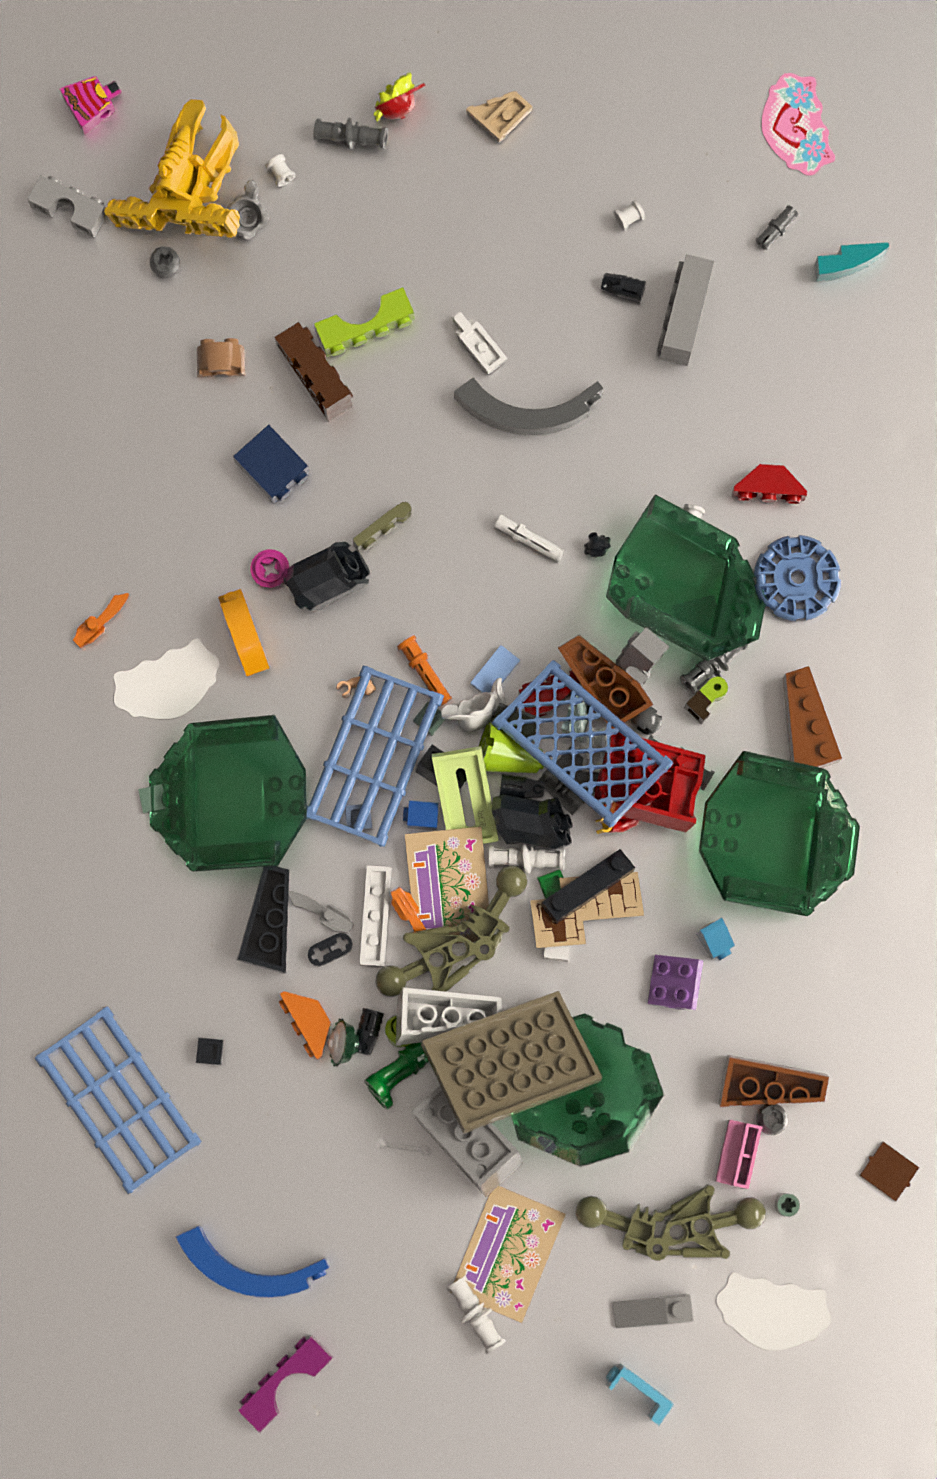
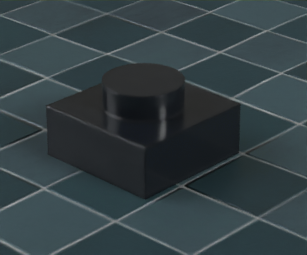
M198 1038L196 1063L222 1065L224 1040Z

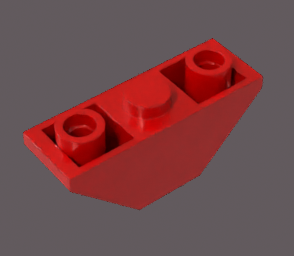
M759 464L734 486L732 497H737L740 501H751L752 498H760L763 502L773 503L776 500H786L788 504H800L801 501H805L807 490L784 465Z

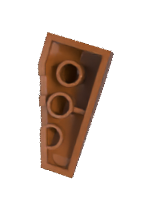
M577 635L558 647L583 688L622 722L625 723L653 706V702L637 680L581 635Z

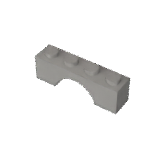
M647 627L641 633L636 631L627 641L628 644L622 649V653L618 656L615 663L642 686L651 675L649 671L669 648L665 642Z

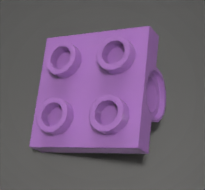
M655 954L648 1004L680 1010H696L703 960Z

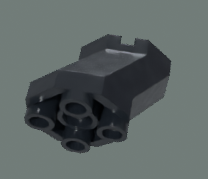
M335 542L330 547L289 567L287 574L283 577V581L293 594L295 604L300 609L307 608L310 611L321 610L328 604L366 586L369 583V579H366V577L370 574V570L361 553L357 550L354 552L350 551L348 548L351 545L347 542Z
M503 794L493 797L492 814L493 817L498 816L500 823L496 824L497 831L507 845L521 842L551 849H561L572 844L570 828L573 827V823L569 814H565L562 810L561 803L557 797L544 801Z

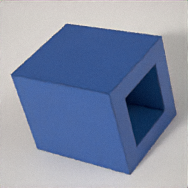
M409 801V807H404L403 822H407V828L437 830L439 803Z

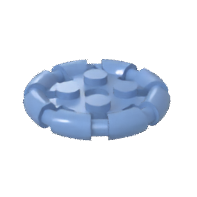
M804 535L790 538V536L779 538L769 544L764 554L761 553L756 561L753 577H756V585H754L756 594L764 607L768 606L774 611L773 614L779 618L789 621L814 619L828 610L829 604L831 602L834 603L838 597L841 588L839 563L832 551L824 548L821 545L822 542ZM791 547H799L800 553H791ZM814 552L821 557L817 563L810 558ZM775 555L782 559L778 564L772 561ZM796 571L801 572L804 575V582L800 584L794 583L791 579V574ZM822 572L829 573V579L823 580ZM773 575V583H766V576ZM818 590L823 594V598L820 601L814 597ZM777 594L782 599H785L781 604L774 599ZM796 602H804V609H796Z

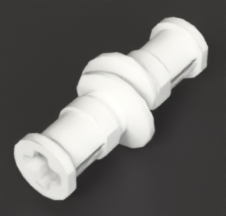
M522 843L521 849L511 847L510 849L490 846L489 868H494V865L524 866L526 874H530L533 867H552L564 870L565 848H561L560 851L535 850V846L532 845L530 849H527L526 843Z
M464 1276L446 1289L448 1291L451 1290L459 1303V1308L465 1313L461 1323L470 1322V1326H473L475 1334L479 1336L487 1349L485 1353L488 1354L506 1341L504 1339L501 1340L493 1327V1322L487 1317L492 1309H482L484 1303L479 1304L477 1296L473 1294L466 1282L467 1277Z

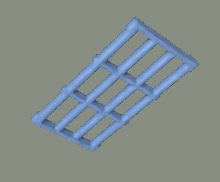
M363 665L359 674V682L347 712L341 718L343 722L329 757L323 763L325 767L303 816L306 819L309 818L371 841L380 847H385L389 837L387 834L402 796L405 797L406 786L419 753L424 749L423 743L438 706H441L444 695ZM372 675L385 680L370 720L366 724L354 718ZM396 684L408 690L390 733L377 728L393 686ZM420 693L431 699L414 741H411L400 735L416 694ZM351 725L365 729V732L349 770L336 765ZM374 734H378L388 738L375 774L373 778L359 774ZM397 742L410 746L411 749L397 785L394 787L383 783L382 780ZM333 770L347 775L329 820L316 815ZM358 779L369 783L370 786L353 828H350L339 822L355 781ZM382 788L393 792L378 833L374 837L363 833L362 830L378 790Z
M107 1006L53 1046L38 1054L34 1059L40 1067L45 1069L67 1101L65 1103L67 1107H71L95 1142L94 1146L96 1149H100L122 1181L123 1188L127 1194H130L187 1151L200 1145L202 1141L196 1132L193 1133L169 1099V1093H165L142 1060L141 1053L135 1050L113 1018L114 1014ZM101 1018L129 1057L117 1067L89 1028ZM80 1033L108 1071L107 1074L95 1081L69 1043L71 1039ZM59 1048L62 1049L87 1086L86 1089L76 1096L48 1057ZM131 1063L134 1064L157 1098L147 1107L143 1106L120 1072ZM111 1077L137 1113L126 1122L122 1120L99 1087ZM90 1092L116 1128L105 1137L102 1136L79 1102L80 1099ZM159 1104L163 1106L188 1142L178 1152H175L148 1113ZM138 1119H141L168 1158L157 1167L153 1165L128 1129ZM119 1133L147 1173L136 1182L133 1181L107 1143V1141Z

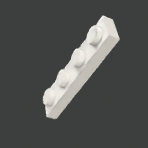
M367 865L359 964L362 966L385 967L392 867Z

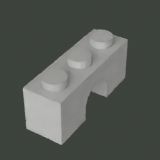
M40 175L27 199L30 207L52 218L59 207L71 206L75 209L70 219L73 228L95 238L107 216L104 213V203L96 197L88 198L75 187L70 186V188L61 185L62 183L52 176L46 178Z

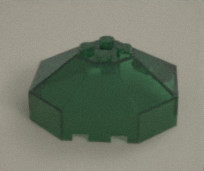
M585 1013L572 1018L602 1076L601 1081L511 1115L519 1141L579 1167L629 1153L665 1096L651 1055L641 1049L627 1045L622 1028L608 1022L605 1025L594 1021L593 1016ZM589 1107L590 1110L595 1109V1111L592 1112L591 1117H587L586 1114H581L585 1112L584 1108Z

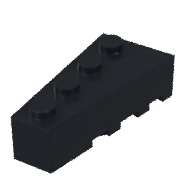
M268 863L264 864L237 961L283 974L286 973L289 869Z

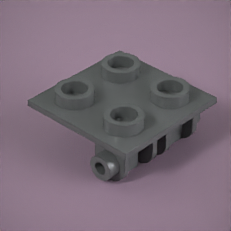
M563 754L556 764L561 769L570 767L572 765V755ZM580 754L575 755V766H583L584 758ZM547 769L537 780L545 783V790L554 798L557 797L561 805L571 815L585 803ZM578 770L575 772L574 780L580 785L589 782L590 772ZM593 772L594 782H597L599 772Z

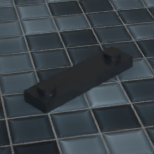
M619 849L542 901L541 906L555 924H558L634 872L636 867L624 852Z

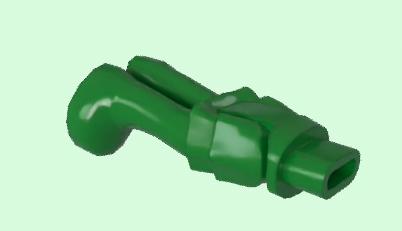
M422 1042L405 1046L404 1050L398 1051L399 1057L394 1062L369 1075L364 1080L370 1093L384 1109L389 1110L393 1106V1099L390 1095L392 1089L409 1076L416 1075L429 1062L421 1046Z

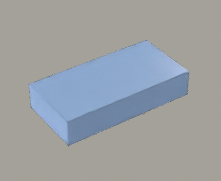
M500 645L470 684L481 693L491 692L494 681L497 678H502L503 683L518 665L520 659Z

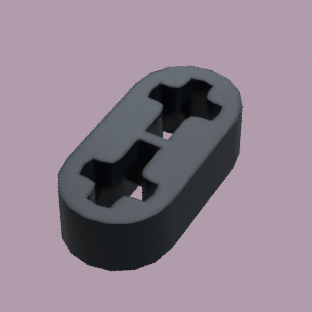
M338 933L320 941L308 950V960L314 966H325L349 954L353 947L352 939L345 933ZM338 938H341L343 941L348 940V944L345 945V951H342L340 948L332 951L331 947L338 944ZM315 949L320 951L329 949L330 952L323 956L324 960L322 962H319L318 959H312V956L315 955Z

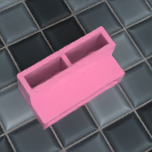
M728 1120L715 1182L749 1189L762 1126Z

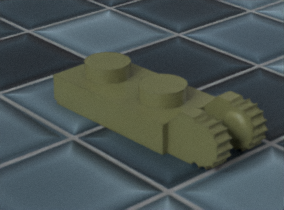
M402 501V503L385 513L353 538L355 549L358 552L362 549L365 551L370 549L377 542L376 538L381 534L386 536L395 529V523L406 522L411 517L412 506L408 502Z

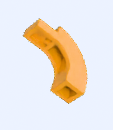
M238 589L219 596L218 599L246 676L269 669L242 590Z

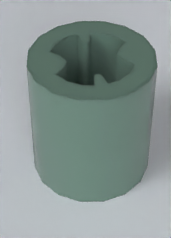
M781 1194L775 1200V1210L782 1216H794L800 1209L799 1200L792 1194Z

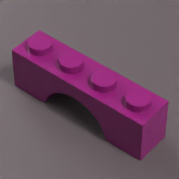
M313 1335L309 1339L304 1336L294 1346L297 1351L291 1357L286 1354L276 1364L279 1369L272 1376L267 1373L257 1383L261 1388L254 1395L249 1392L239 1402L242 1407L238 1411L259 1433L279 1413L276 1403V1392L280 1382L287 1376L296 1373H304L315 1377L333 1359L334 1356Z

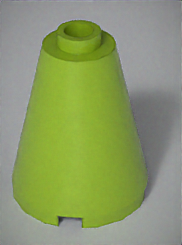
M492 723L486 725L479 742V746L482 747L486 772L537 773L539 769L543 770L544 766L503 730H498Z

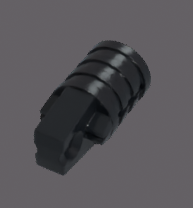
M605 273L601 283L602 290L641 302L646 287V281L611 273Z
M502 774L500 795L543 798L544 782L527 777ZM505 785L520 786L522 788L507 787Z
M366 1008L362 1009L356 1033L355 1052L371 1055L379 1037L384 1013Z

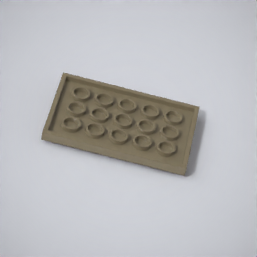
M559 991L428 1038L421 1043L463 1134L598 1083L602 1079Z

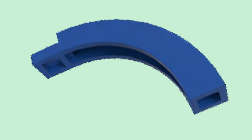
M202 1226L176 1236L182 1250L199 1271L218 1285L243 1295L281 1297L299 1293L311 1288L307 1278L312 1277L313 1281L327 1275L325 1270L330 1268L325 1258L303 1269L287 1274H256L233 1265L221 1256L208 1240Z

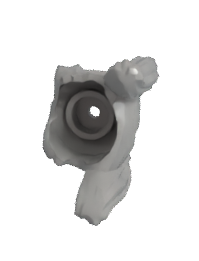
M249 180L244 185L245 194L234 199L227 207L229 210L235 209L238 211L240 226L237 229V234L247 240L251 239L258 229L264 227L269 220L268 212L257 199L259 189L254 180Z

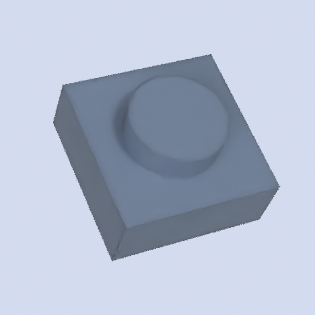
M362 804L345 807L348 827L353 828ZM371 810L363 830L373 829Z

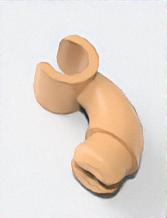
M354 677L337 684V690L343 686L348 687V691L342 695L343 698L351 695L352 688L357 687L360 677ZM369 680L365 690L366 695H371L376 690L372 680Z

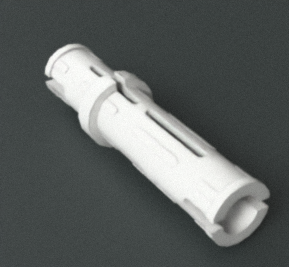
M503 514L500 515L494 528L510 535L515 542L519 540L537 552L556 561V563L559 562L565 549L528 530L523 523L518 524Z

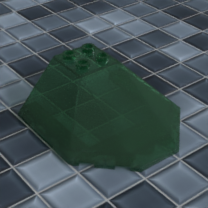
M658 495L653 496L616 554L606 593V598L626 619L643 628L647 627L653 633L706 661L757 641L760 636L766 606L763 599L760 600L757 596L754 586L756 583L753 579L756 576L748 560H743L738 550L740 546L738 540Z
M275 715L189 723L183 730L185 733L180 740L174 742L164 755V761L158 769H154L149 775L151 792L150 826L155 832H159L163 836L164 842L176 855H180L192 872L278 866L307 820L306 769ZM163 784L164 793L161 800L166 809L154 811V786Z
M742 751L705 802L699 853L723 901L809 916L815 911L814 908L817 905L825 902L838 890V886L854 876L860 825L856 818H852L846 808L848 805L839 789H835L831 783V776L828 770Z

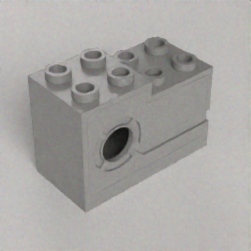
M441 1086L435 1089L412 1110L418 1123L485 1197L523 1164L519 1152L492 1123L463 1134Z

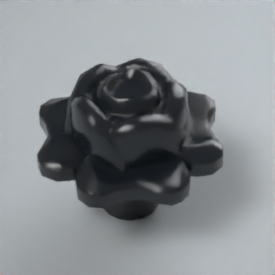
M596 532L590 533L588 535L589 542L584 544V553L595 558L604 556L611 547L610 537H605V535L598 537Z

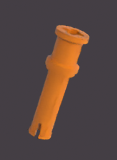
M413 635L400 643L397 649L402 650L409 661V667L416 669L430 691L444 695L441 703L442 706L449 702L452 696H450L428 663V654L426 652L423 653L416 642V636Z

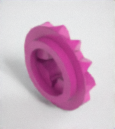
M273 549L263 550L251 562V575L260 586L269 589L280 586L284 582L283 577L287 574L289 563L281 552ZM276 561L274 569L278 574L270 573L266 576V569L263 565L270 566Z

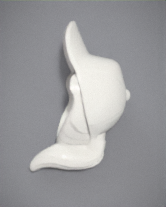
M497 678L494 681L491 692L479 693L469 700L460 701L459 704L445 706L442 709L441 717L443 719L457 720L460 727L465 731H478L484 728L491 721L493 714H496L499 703L506 704L502 689V678Z

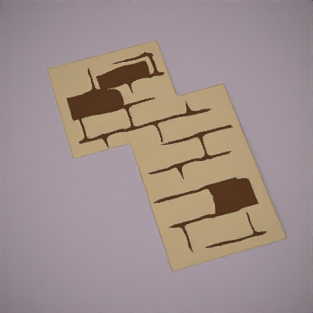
M632 872L558 924H555L541 906L542 901L545 899L530 900L537 948L586 944L583 921L644 916L638 872ZM578 877L560 878L561 889Z

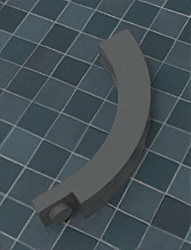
M473 377L454 391V398L473 417L493 428L519 435H544L567 429L588 418L590 409L587 406L593 407L601 401L604 388L597 381L578 396L561 405L544 409H525L496 399L484 390Z

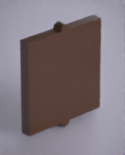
M883 1141L874 1155L869 1156L868 1159L870 1161L859 1176L896 1202L905 1188L910 1187L909 1182L920 1167Z

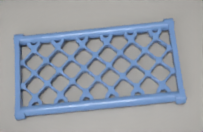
M555 660L551 661L492 722L493 726L498 730H503L604 819L603 822L610 828L619 821L631 806L673 764L671 759L667 756L663 757L561 669V665ZM551 674L555 676L553 684L540 686ZM567 687L572 691L570 700H556V691L558 689ZM541 690H553L552 701L539 702V692ZM534 691H536L535 702L523 703ZM585 702L590 706L588 715L574 716V706L576 704ZM571 705V715L569 717H557V706ZM541 706H553V717L539 718V708ZM524 707H536V718L523 720L522 709ZM518 708L519 718L508 722L507 719ZM602 717L608 722L605 731H592V721L594 719ZM588 720V732L575 733V721ZM560 721H571V732L558 734L557 723ZM545 722H553L554 733L551 735H540L539 725ZM535 723L536 734L534 736L526 738L521 734L524 724ZM620 732L626 737L624 746L610 747L611 735ZM594 736H607V746L605 748L592 747V738ZM576 737H589V748L575 749ZM559 738H571L572 748L570 750H557V740ZM554 739V750L544 754L538 748L540 740ZM639 748L644 753L643 760L637 763H629L628 752ZM613 751H624L625 762L611 764L610 753ZM595 752H607V763L604 765H593L592 755ZM589 753V765L575 766V755ZM563 754H571L572 765L561 769L556 764L557 757ZM656 763L659 767L646 778V767ZM630 767H643L642 779H628V769ZM612 768H625L624 780H611L610 771ZM595 769H607L608 779L602 782H594L593 771ZM578 770H589L590 781L580 785L574 780L575 772ZM642 783V785L631 796H629V785ZM612 785H626V795L624 797H611ZM595 786H608L607 798H602L598 801L592 796ZM625 801L614 814L610 811L613 802Z

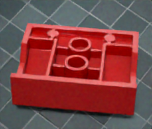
M620 732L611 735L610 747L624 746L626 737ZM642 738L663 757L667 756L671 759L673 764L623 816L686 833L697 821L693 813L696 795L702 784L706 755ZM639 748L630 750L628 752V762H641L644 753ZM613 751L610 753L611 764L625 762L624 751ZM605 752L602 765L607 763V752ZM656 763L646 767V778L659 767ZM630 767L628 769V779L643 778V767ZM612 768L610 771L611 780H624L625 768ZM600 769L597 782L606 781L608 779V770ZM642 783L630 784L629 796H631L642 785ZM626 785L611 786V797L617 798L626 795ZM596 786L594 797L598 801L602 798H607L608 786ZM625 801L613 802L610 811L614 814Z

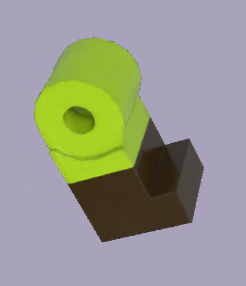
M722 677L711 678L685 704L684 708L700 724L710 715L707 709L715 701L723 699L727 693L728 684L726 680Z

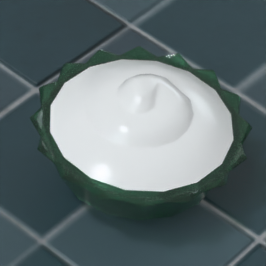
M339 1018L338 1022L335 1023V1028L332 1029L333 1032L328 1041L329 1056L332 1058L331 1063H333L334 1067L348 1063L352 1055L357 1053L359 1047V1037L355 1035L354 1027L345 1022L343 1018Z

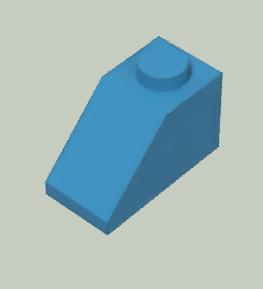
M723 918L706 926L696 934L711 960L717 957L720 961L732 954L730 949L735 944Z

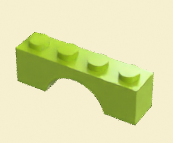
M402 287L382 295L378 313L366 323L350 324L343 321L339 316L333 315L314 323V327L326 356L331 354L336 356L352 345L358 347L374 336L380 338L387 335L391 329L396 327L402 329L409 326L415 320V315L406 292Z

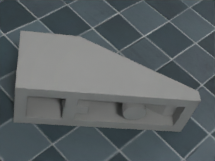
M689 1294L613 1302L616 1328L693 1321L691 1296Z

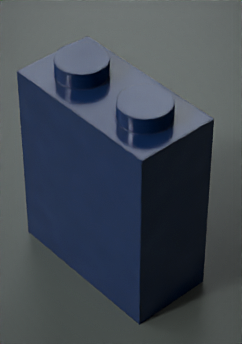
M269 424L233 456L234 462L273 504L278 500L281 502L291 493L290 489L295 484L301 485L308 478V473L310 472L308 465Z

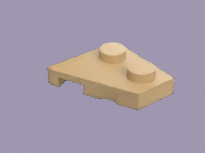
M516 91L504 94L501 98L495 97L487 100L485 104L473 107V105L469 106L466 109V113L500 143L532 111V106Z

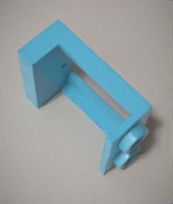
M620 1364L619 1367L614 1365L606 1376L608 1388L613 1390L620 1378L623 1377L656 1402L648 1413V1417L657 1425H660L673 1407V1402L623 1364Z

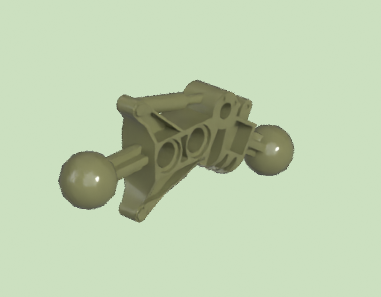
M517 866L502 868L496 878L498 890L487 909L484 910L470 904L474 911L472 914L465 912L469 916L468 921L461 919L462 922L458 926H442L405 933L403 940L415 946L422 958L402 968L389 965L380 969L375 979L378 991L387 997L398 996L402 989L406 988L408 981L429 971L432 980L431 990L447 992L470 973L469 970L481 960L491 959L502 941V935L510 930V927L499 919V916L511 897L521 895L527 887L525 872ZM469 928L479 939L473 943L461 935H449V933L465 932ZM458 941L463 942L465 945V952L460 956H456L452 952L453 944ZM483 944L488 947V951L484 954L480 952V946ZM439 952L443 956L442 964L437 967L432 966L429 961L431 954ZM472 955L476 957L469 964L463 965L449 976L453 964Z
M707 1184L702 1189L670 1205L671 1208L664 1212H657L655 1209L652 1214H648V1207L642 1212L638 1203L629 1218L607 1210L605 1203L600 1198L588 1196L578 1202L575 1214L578 1222L586 1228H596L603 1224L625 1232L622 1243L625 1250L634 1249L637 1253L660 1261L665 1259L667 1255H682L683 1258L727 1259L730 1257V1251L720 1244L715 1230L737 1224L747 1230L756 1229L763 1224L766 1218V1209L760 1200L747 1197L740 1200L734 1210L711 1215L710 1201L715 1189L712 1185ZM671 1215L665 1220L660 1236L654 1235L656 1221L662 1222L665 1217ZM705 1219L708 1226L705 1231L698 1232L695 1230L694 1224L697 1220ZM674 1225H680L683 1228V1233L678 1238L670 1236V1228ZM694 1241L702 1246L683 1247L682 1250H669V1246ZM656 1244H660L661 1249L659 1251H653V1246Z

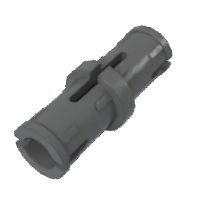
M787 205L776 219H772L768 223L769 227L755 239L758 245L767 239L761 246L762 249L767 250L778 236H783L786 232L785 229L799 216L796 210L788 216L793 209L792 206Z

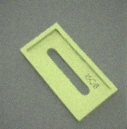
M478 746L432 754L446 830L471 828L465 823L456 770L463 768L466 772L475 818V825L472 827L482 828L483 844L499 841L495 817L492 814V800L482 747Z

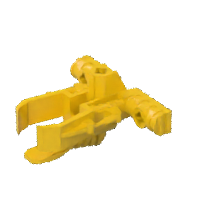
M190 99L186 102L182 110H180L176 122L172 125L165 153L157 165L159 168L158 174L155 176L153 184L149 186V190L152 193L149 203L134 196H129L126 200L112 199L107 203L108 205L104 213L115 227L125 226V228L132 229L146 228V230L156 229V231H162L167 222L186 226L185 234L195 233V235L235 237L240 226V215L237 210L225 209L214 203L207 204V207L203 206V203L217 200V193L222 185V179L225 174L231 171L229 164L239 146L237 132L228 119L220 114L222 119L220 127L222 130L203 161L198 155L192 153L195 136L203 129L200 122L206 110L203 100Z

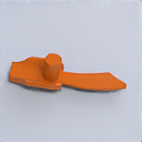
M129 593L114 595L109 605L97 619L94 616H90L77 628L73 641L80 648L92 644L105 631L103 625L112 619L123 607L129 597Z
M400 886L390 892L392 896L391 904L401 920H409L414 932L426 930L424 924L417 917L419 907L411 894L401 889Z

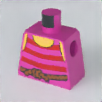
M96 76L60 88L63 99L85 135L115 112L111 99L121 94V90L115 80L102 87Z

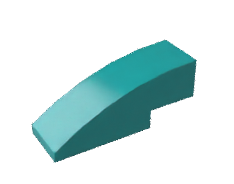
M889 242L841 245L838 255L818 256L815 262L816 282L846 277L867 268L886 255L889 249Z

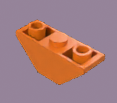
M283 991L280 993L282 999L278 1001L285 1014L290 1012L295 1021L291 1025L298 1036L303 1034L307 1041L303 1046L309 1057L315 1056L317 1060L321 1059L331 1028V1021L318 1000Z

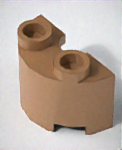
M227 338L224 342H215L213 339L200 340V346L197 347V377H214L216 375L245 376V348L239 344V340L236 338Z

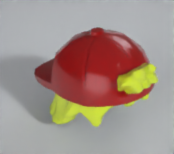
M410 72L400 76L393 86L388 84L385 87V92L378 94L380 103L376 101V106L374 107L373 115L375 120L378 122L381 116L391 120L406 118V115L415 107L414 92L423 88L426 84L422 83L414 87V84L411 82L412 74Z

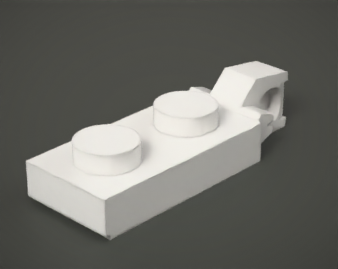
M461 312L453 317L452 321L458 328L455 332L458 339L488 375L507 361V357L478 321L475 322L471 319L468 322Z

